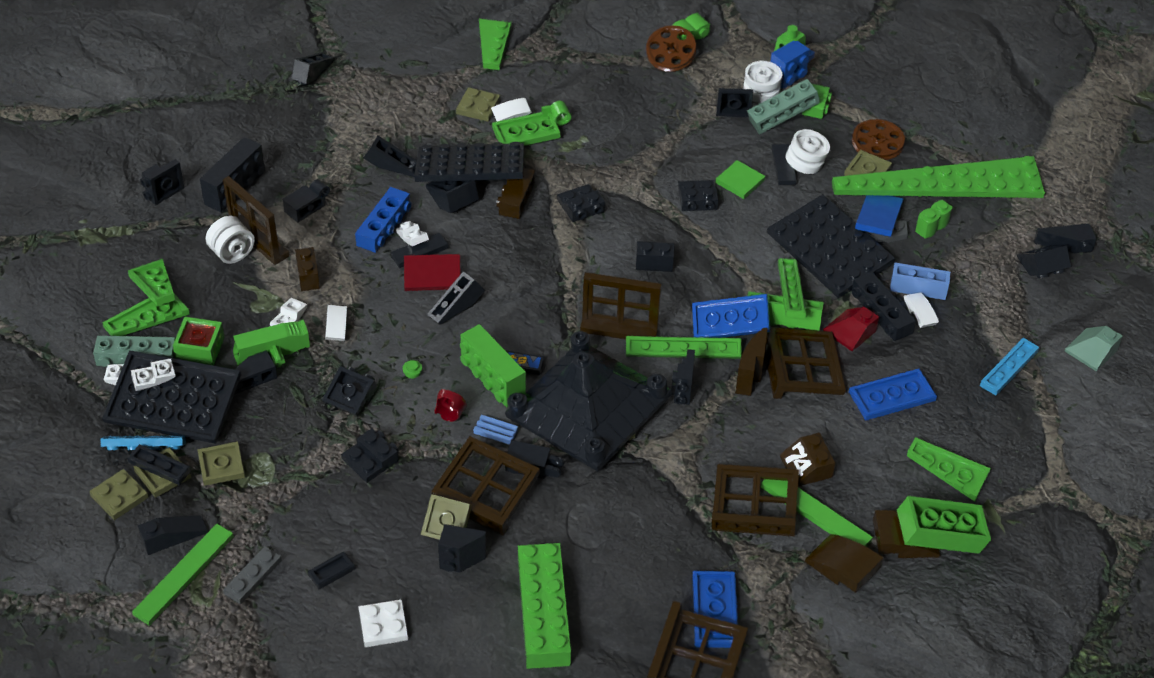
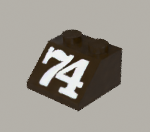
M820 432L800 437L780 454L786 469L799 470L798 487L833 477L835 461Z

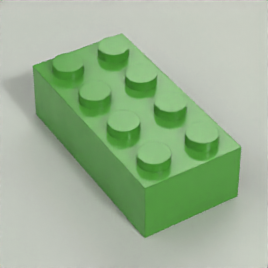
M480 324L460 334L461 362L472 370L473 375L483 382L484 387L494 394L498 402H502L507 408V400L511 394L516 392L526 393V372Z
M907 496L897 509L905 545L979 554L991 541L982 505Z

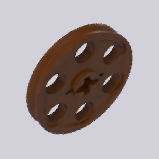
M670 25L659 28L652 33L647 41L646 53L648 60L655 68L662 71L674 72L687 67L696 55L695 38L690 31L680 26ZM669 33L670 37L663 38L662 34ZM680 35L687 36L684 40L678 39ZM653 44L659 45L658 49H651L650 47ZM685 48L692 49L690 53L683 52ZM658 57L665 59L663 62H656ZM674 59L681 60L679 64L675 65L672 63Z
M881 119L861 122L855 127L852 137V144L857 152L863 150L884 160L897 157L902 152L905 142L904 133L897 125ZM876 127H883V128H885V129H884V130H880V129H877ZM861 130H867L868 133H863ZM890 135H896L898 138H892ZM863 141V142H865L866 144H865V145H862V144H859L858 142ZM892 146V147H895L896 149H895V150H891V149H889L888 147ZM872 150H878L880 153H874Z

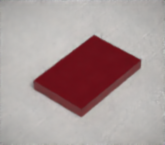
M460 254L404 256L405 291L448 290L460 276Z

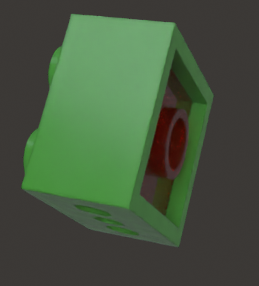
M184 317L173 343L175 359L214 366L225 338L222 322Z

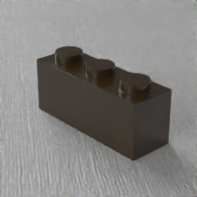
M523 168V179H507V184H504L502 188V196L498 197L496 207H499V215L520 219L535 184V170Z

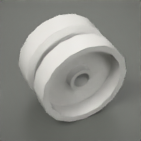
M757 61L747 66L743 89H753L752 101L762 103L780 93L782 80L780 67L768 61Z
M799 130L794 134L791 145L786 152V160L792 168L805 174L817 173L822 168L825 158L830 151L829 141L816 131Z
M224 216L211 225L205 238L206 244L224 263L228 264L242 260L249 254L254 245V235L234 216Z

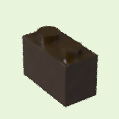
M314 247L295 249L301 292L320 289Z

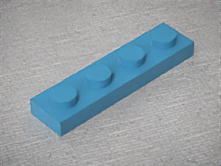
M1022 338L981 380L980 386L996 396L1038 353L1039 347Z
M104 436L101 438V447H107V450H119V446H127V450H135L140 444L152 450L160 449V446L180 449V446L186 444L185 436Z

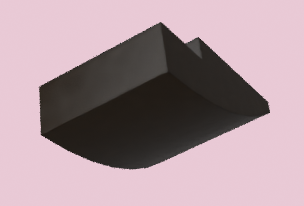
M762 328L747 344L738 368L735 394L751 396L753 381H761L768 328Z
M875 510L873 524L878 554H897L898 558L940 557L939 549L905 545L897 511Z
M830 534L805 558V562L836 585L842 583L856 593L881 568L883 557L856 541Z

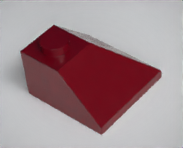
M866 307L847 309L827 325L823 331L832 332L834 340L853 352L876 332L879 316Z

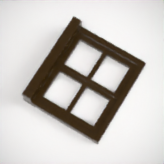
M230 176L224 178L223 184L229 216L237 217L254 235L253 247L274 265L290 257L289 251L278 242L274 214ZM235 194L246 203L247 212L236 203ZM254 210L265 219L266 228L255 219Z
M585 272L580 331L587 334L625 340L626 336L656 337L659 322L661 284ZM594 285L618 288V300L594 297ZM625 291L650 293V305L625 301ZM593 302L616 305L617 317L594 314ZM625 307L648 310L649 321L624 318Z
M770 327V332H767L764 354L774 399H781L784 391L844 395L846 388L832 332ZM780 339L798 340L802 357L784 356ZM804 341L823 342L826 358L808 357ZM786 364L804 365L808 382L789 381ZM810 365L828 366L832 383L813 382Z
M469 436L431 493L472 504L469 519L504 536L508 530L507 522L540 474V468ZM473 451L495 461L485 477L463 467ZM502 465L524 474V477L514 491L492 481ZM459 471L481 481L471 497L449 488ZM489 485L511 495L500 512L478 502Z
M717 464L711 519L712 531L795 537L799 470ZM726 477L753 478L752 495L725 494ZM761 479L788 481L787 498L759 496ZM724 500L752 501L751 515L723 513ZM759 502L785 503V518L758 516Z
M673 601L647 678H665L673 654L696 661L690 678L696 677L700 662L723 668L721 678H733L748 628L682 610L681 603ZM683 623L706 629L699 652L676 646ZM710 631L734 637L727 660L703 653Z

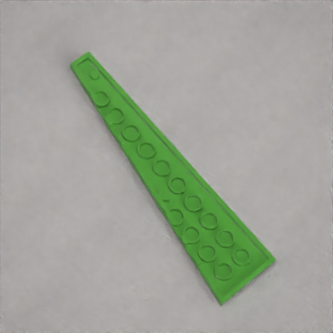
M1034 156L935 167L925 166L924 168L839 176L832 179L834 195L1043 198L1045 194Z

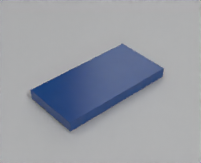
M867 195L855 229L890 237L895 227L903 198Z
M767 294L692 303L693 331L696 338H723L757 334L762 328H768L767 332H770Z
M920 368L849 388V393L865 421L934 402L937 399L935 392Z
M693 571L694 613L738 625L735 572ZM694 626L695 647L701 646L706 629ZM710 631L705 648H730L734 637Z

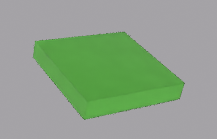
M736 160L716 178L715 183L745 199L765 181V176Z

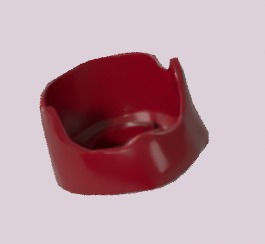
M441 389L437 394L434 413H439L445 421L455 422L467 408V403L458 393Z

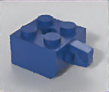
M791 41L771 54V63L776 64L782 71L780 87L782 89L805 77L808 62L814 58L815 52L799 41Z

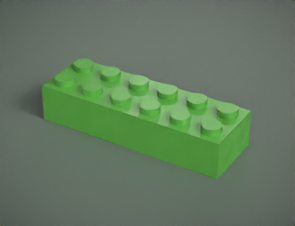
M560 543L519 545L518 568L527 669L570 666L571 649Z

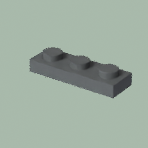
M264 546L223 589L224 595L241 605L282 561L281 556Z

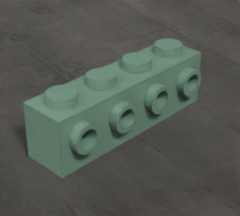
M806 79L752 107L747 112L751 124L761 134L820 103L817 90Z
M97 336L93 352L96 366L106 367L111 364H124L129 350L175 359L173 349L175 337Z

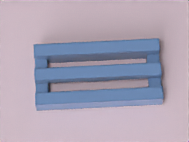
M481 415L477 426L473 430L474 434L510 445L511 440L514 439L518 431V426Z

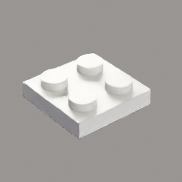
M401 600L359 606L365 647L408 640Z

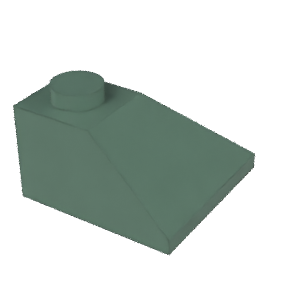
M1108 326L1086 328L1064 351L1097 371L1118 351L1122 335Z

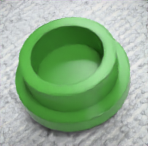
M410 360L403 365V373L408 378H417L422 372V365L418 361Z

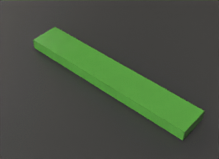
M780 258L778 259V269L785 315L787 318L805 319L806 310L797 260Z
M626 336V356L683 358L687 357V349L695 350L694 358L741 359V338Z
M765 479L761 483L760 487L774 497L787 498L788 481ZM798 488L796 512L829 534L851 539L866 547L872 542V536Z
M216 524L132 611L133 616L150 626L234 537L233 533Z

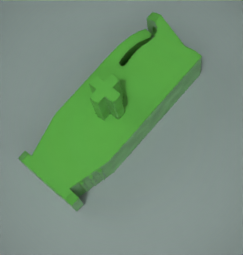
M304 320L281 323L233 336L235 341L233 354L237 366L249 356L267 350L275 366L281 367L285 363L283 356L292 354L305 347H310L308 330Z

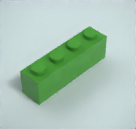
M749 291L747 296L761 295L764 293ZM767 294L770 325H784L788 328L798 327L814 331L820 330L824 302L804 299L805 319L787 318L783 296Z

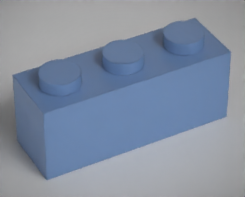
M894 263L889 291L905 294L921 292L925 297L945 300L949 287L950 271Z

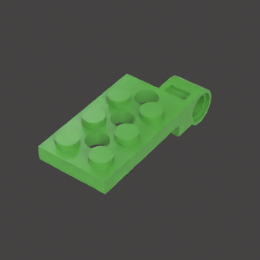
M556 101L552 105L541 107L540 113L493 122L492 129L498 142L502 144L519 142L524 143L525 146L560 138V131L557 126L567 124L571 120V114L565 102Z

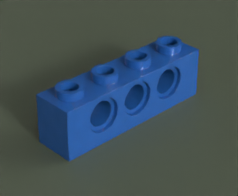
M390 187L356 231V246L376 253L384 245L386 238L393 233L395 226L401 222L406 211L410 210L412 204L410 193Z

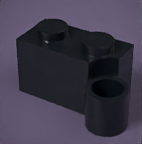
M319 179L314 180L310 188L306 185L302 186L282 199L284 212L299 223L326 206L325 197L328 196L330 188Z

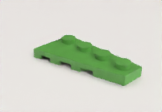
M479 19L483 68L500 70L511 30V22Z
M163 259L128 270L129 277L157 306L167 305L175 300Z
M174 294L175 300L167 305L157 306L148 298L102 323L105 330L111 336H124L189 315L190 313L189 309Z
M916 437L907 452V457L974 502L991 469Z

